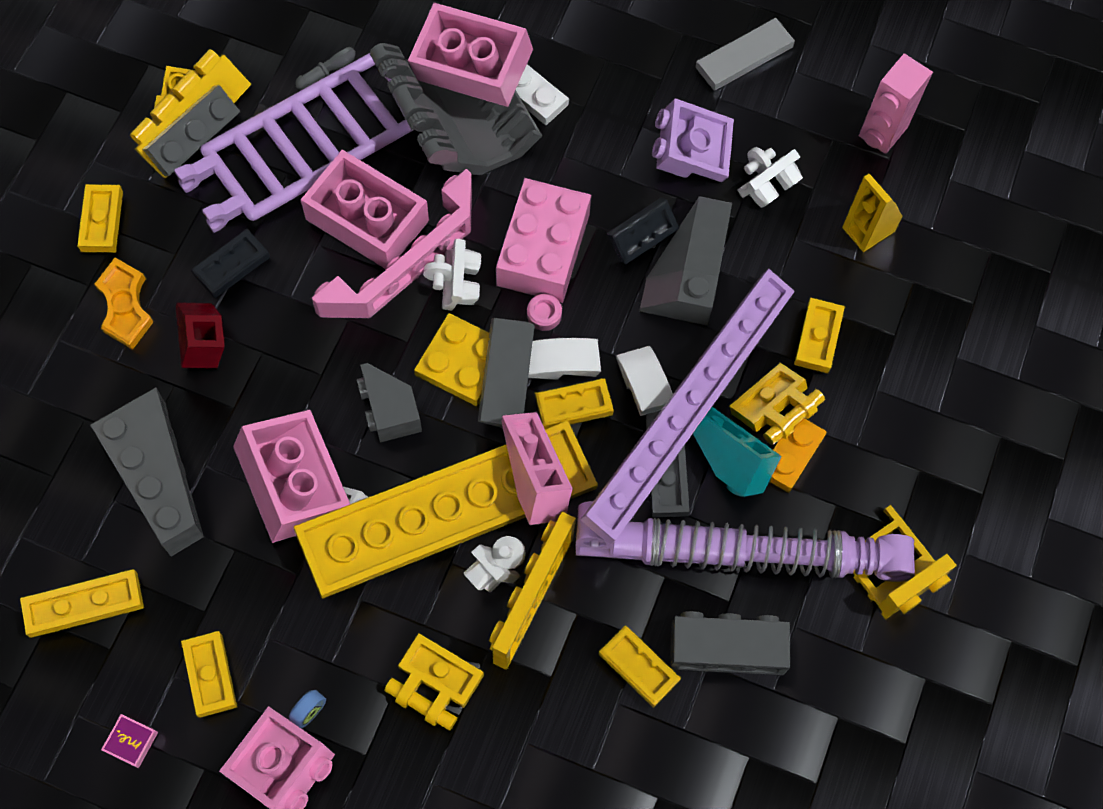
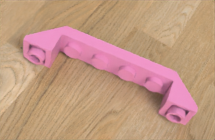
M465 169L458 176L450 177L445 182L443 189H441L443 207L450 213L443 216L437 223L436 228L427 236L422 235L418 237L412 244L411 249L402 257L397 256L392 259L386 266L385 271L376 279L371 278L367 280L360 288L358 294L339 276L331 282L323 283L312 297L316 314L320 317L371 318L424 272V266L434 262L436 254L445 255L447 250L453 248L455 239L462 240L471 232V172Z

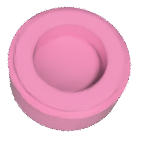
M540 294L530 300L527 306V319L529 323L534 324V328L547 331L555 328L560 323L562 306L557 298L549 294Z

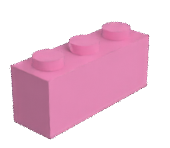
M903 54L881 80L859 137L864 139L869 146L877 148L886 154L908 128L933 72L908 55Z

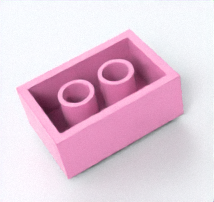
M433 3L408 62L418 81L508 107L533 51V47L526 28Z
M344 150L340 151L301 198V204L307 221L386 269V266L392 259L402 256L429 221L427 201Z
M524 178L496 266V286L534 296L549 294L563 303L588 221L591 195Z

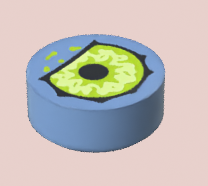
M317 690L309 691L293 707L289 714V720L299 728H304L321 711L326 703V698Z

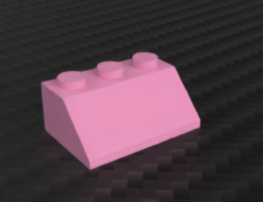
M311 410L241 427L233 447L272 543L295 537L294 526L351 505Z

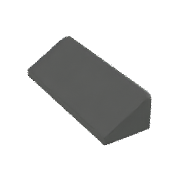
M500 318L491 319L478 422L503 428L502 416L524 413L534 324Z

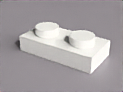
M526 65L516 92L526 109L547 125L568 106L569 98L529 65Z

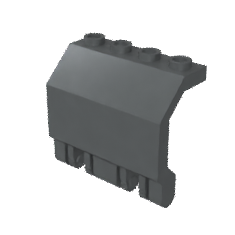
M380 43L370 50V56L381 76L391 79L387 86L411 130L422 132L417 140L428 161L441 165L443 170L462 173L467 169L473 175H482L522 157L542 137L516 90L509 106L506 107L418 81L408 59L404 58L398 46Z

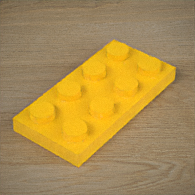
M561 512L557 522L549 521L541 538V541L544 542L540 555L533 553L525 568V585L523 588L516 586L507 604V608L510 609L506 622L504 623L499 620L489 639V642L492 643L490 650L493 651V664L505 670L508 669L573 540L575 517Z

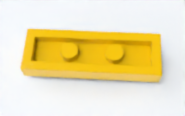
M134 569L20 598L25 632L30 638L144 608L138 573Z

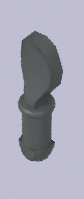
M346 47L326 62H319L318 66L296 79V88L303 90L322 78L327 77L329 71L339 70L352 63L356 51L351 47Z

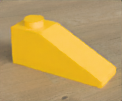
M868 174L864 176L842 228L857 246L865 252L895 232L902 214L896 203L876 180Z

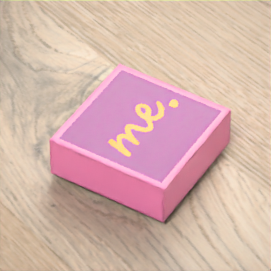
M121 714L101 750L139 768L158 732Z

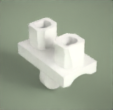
M758 147L752 148L747 153L749 163L744 166V170L749 175L755 171L759 174L737 191L742 198L750 194L761 208L766 206L779 196L770 183V179L775 176L783 189L787 190L803 178L794 163L800 158L799 154L794 149L772 164L771 159L776 156L772 148L767 149L765 152Z
M455 239L453 249L447 250L445 256L436 254L434 262L424 266L423 275L425 278L433 281V288L436 290L443 289L442 309L452 311L457 304L474 305L479 298V283L465 281L464 273L471 275L478 273L481 265V254L465 249L466 240Z
M511 536L501 537L495 542L493 548L479 545L471 552L478 560L464 572V575L481 591L486 589L488 592H492L501 582L513 584L520 575L517 571L510 569H515L524 561L525 547L519 539Z

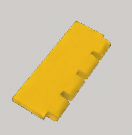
M209 49L194 65V69L202 77L200 78L194 71L189 70L172 89L173 93L180 100L178 101L168 93L150 112V115L158 124L156 125L151 119L146 117L130 134V137L139 144L135 150L163 178L168 176L162 174L142 149L213 86L220 85L233 103H235L251 85L225 55L219 57L213 50Z

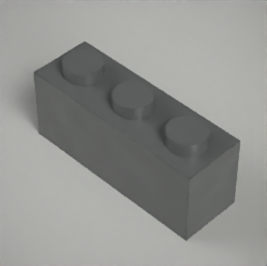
M689 611L682 612L681 617L675 616L671 624L672 670L784 675L790 668V622H780L777 616L762 615L757 616L756 620H741V615L725 613L718 615V618H703V613Z

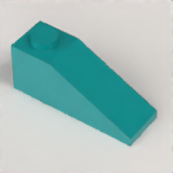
M711 407L693 432V435L716 477L726 483L727 489L737 496L746 497L764 493L782 456Z

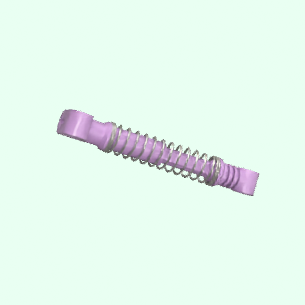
M594 501L584 502L578 506L576 556L642 560L645 565L660 566L662 561L670 562L671 566L674 567L677 562L685 564L687 569L692 563L699 564L701 569H704L707 564L714 565L716 570L720 569L721 565H726L731 572L736 566L743 567L744 571L748 572L752 563L756 562L758 571L763 573L767 563H771L772 571L775 574H778L782 564H785L789 575H792L797 565H800L804 576H807L812 566H814L819 577H822L826 569H828L830 577H835V579L843 578L846 574H853L854 569L856 574L860 575L863 574L864 570L866 575H872L874 571L875 576L879 579L891 582L908 581L915 576L914 539L907 535H883L878 537L876 542H874L873 538L868 537L865 542L864 537H858L857 541H855V537L849 536L845 531L829 530L827 540H817L816 529L813 530V539H802L801 527L798 529V538H787V527H784L783 537H773L772 526L769 527L768 536H758L757 524L754 526V534L747 535L743 524L740 525L739 529L729 528L728 523L725 524V528H718L714 526L713 522L710 523V527L700 526L699 521L695 523V526L685 525L684 520L681 521L680 525H672L669 519L666 521V524H660L659 518L657 520L655 518H648L643 523L629 522L616 541L609 545L580 520ZM760 562H764L762 569L760 566ZM774 563H779L777 570L775 569ZM789 564H794L790 571ZM803 565H809L806 573ZM818 566H823V570L821 573L819 572Z

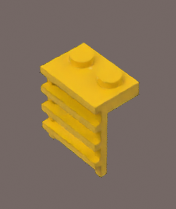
M891 505L886 507L884 512L892 522L870 538H873L874 542H876L878 537L891 534L896 529L902 535L912 537L914 539V550L920 556L914 561L915 576L908 581H885L876 588L868 578L869 575L865 574V570L861 575L856 574L855 569L853 572L855 575L853 578L857 583L860 582L869 593L867 595L871 601L874 600L882 610L881 614L885 619L899 610L905 614L922 601L919 596L928 589L932 593L941 589L951 581L948 574L957 566L948 554L935 561Z

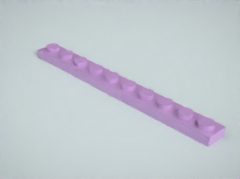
M770 269L760 276L580 519L609 545L619 537L794 293V290Z

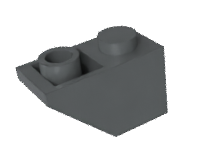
M368 363L361 364L363 377L358 378L357 383L361 399L369 398L372 410L365 411L370 432L377 431L380 442L422 432L412 387Z

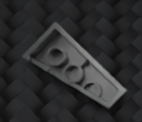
M154 388L91 424V427L160 543L169 555L173 556L204 536L192 494L189 490L185 469L179 455L166 403L157 388Z

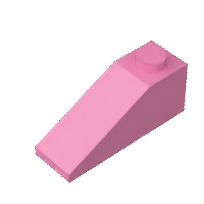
M537 412L504 415L501 422L515 487L529 525L549 523L550 520L556 522L561 512L567 513L573 488Z

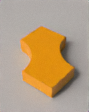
M114 258L94 283L97 290L106 297L108 305L107 316L101 325V329L108 336L133 350L153 324L152 318L141 308L139 301L140 290L146 278L140 271Z

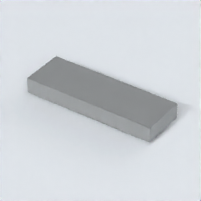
M774 18L698 60L696 69L715 91L793 48L795 40L777 18Z

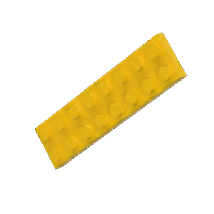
M565 421L545 429L573 488L570 499L595 490L598 486L597 481L569 422ZM503 445L294 526V532L320 596L323 599L526 516L517 496L507 445Z

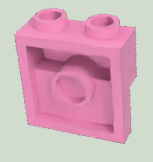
M268 706L219 772L269 809H304L308 802L307 792L315 781H323L332 770L331 760L335 754L323 743Z

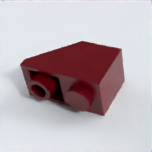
M176 303L181 368H218L225 348L220 313L212 303Z

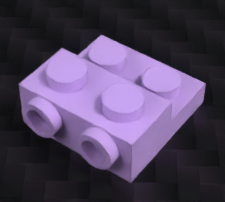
M675 98L665 109H661L656 117L655 127L661 129L660 137L657 138L652 149V156L657 158L656 168L687 178L691 173H695L723 182L729 176L734 119Z

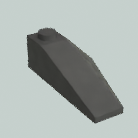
M701 196L698 197L646 278L640 312L708 325L721 267L732 203Z

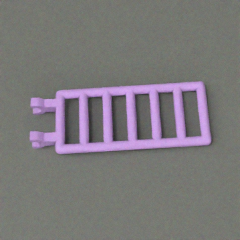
M370 53L204 143L200 148L204 158L174 170L179 178V185L185 193L196 188L202 180L216 174L232 196L221 204H213L202 210L207 218L206 223L213 233L222 229L229 220L242 213L249 220L254 221L308 191L339 154V151L304 106L305 103L314 98L322 97L356 142L358 147L347 153L359 160L366 158L413 131L406 119L400 123L396 122L360 75L361 72L375 65ZM348 80L386 131L369 139L333 92L332 88ZM292 111L329 160V163L312 171L275 120ZM264 127L301 179L283 188L247 139V135ZM233 143L236 144L272 194L255 205L217 154L218 151Z

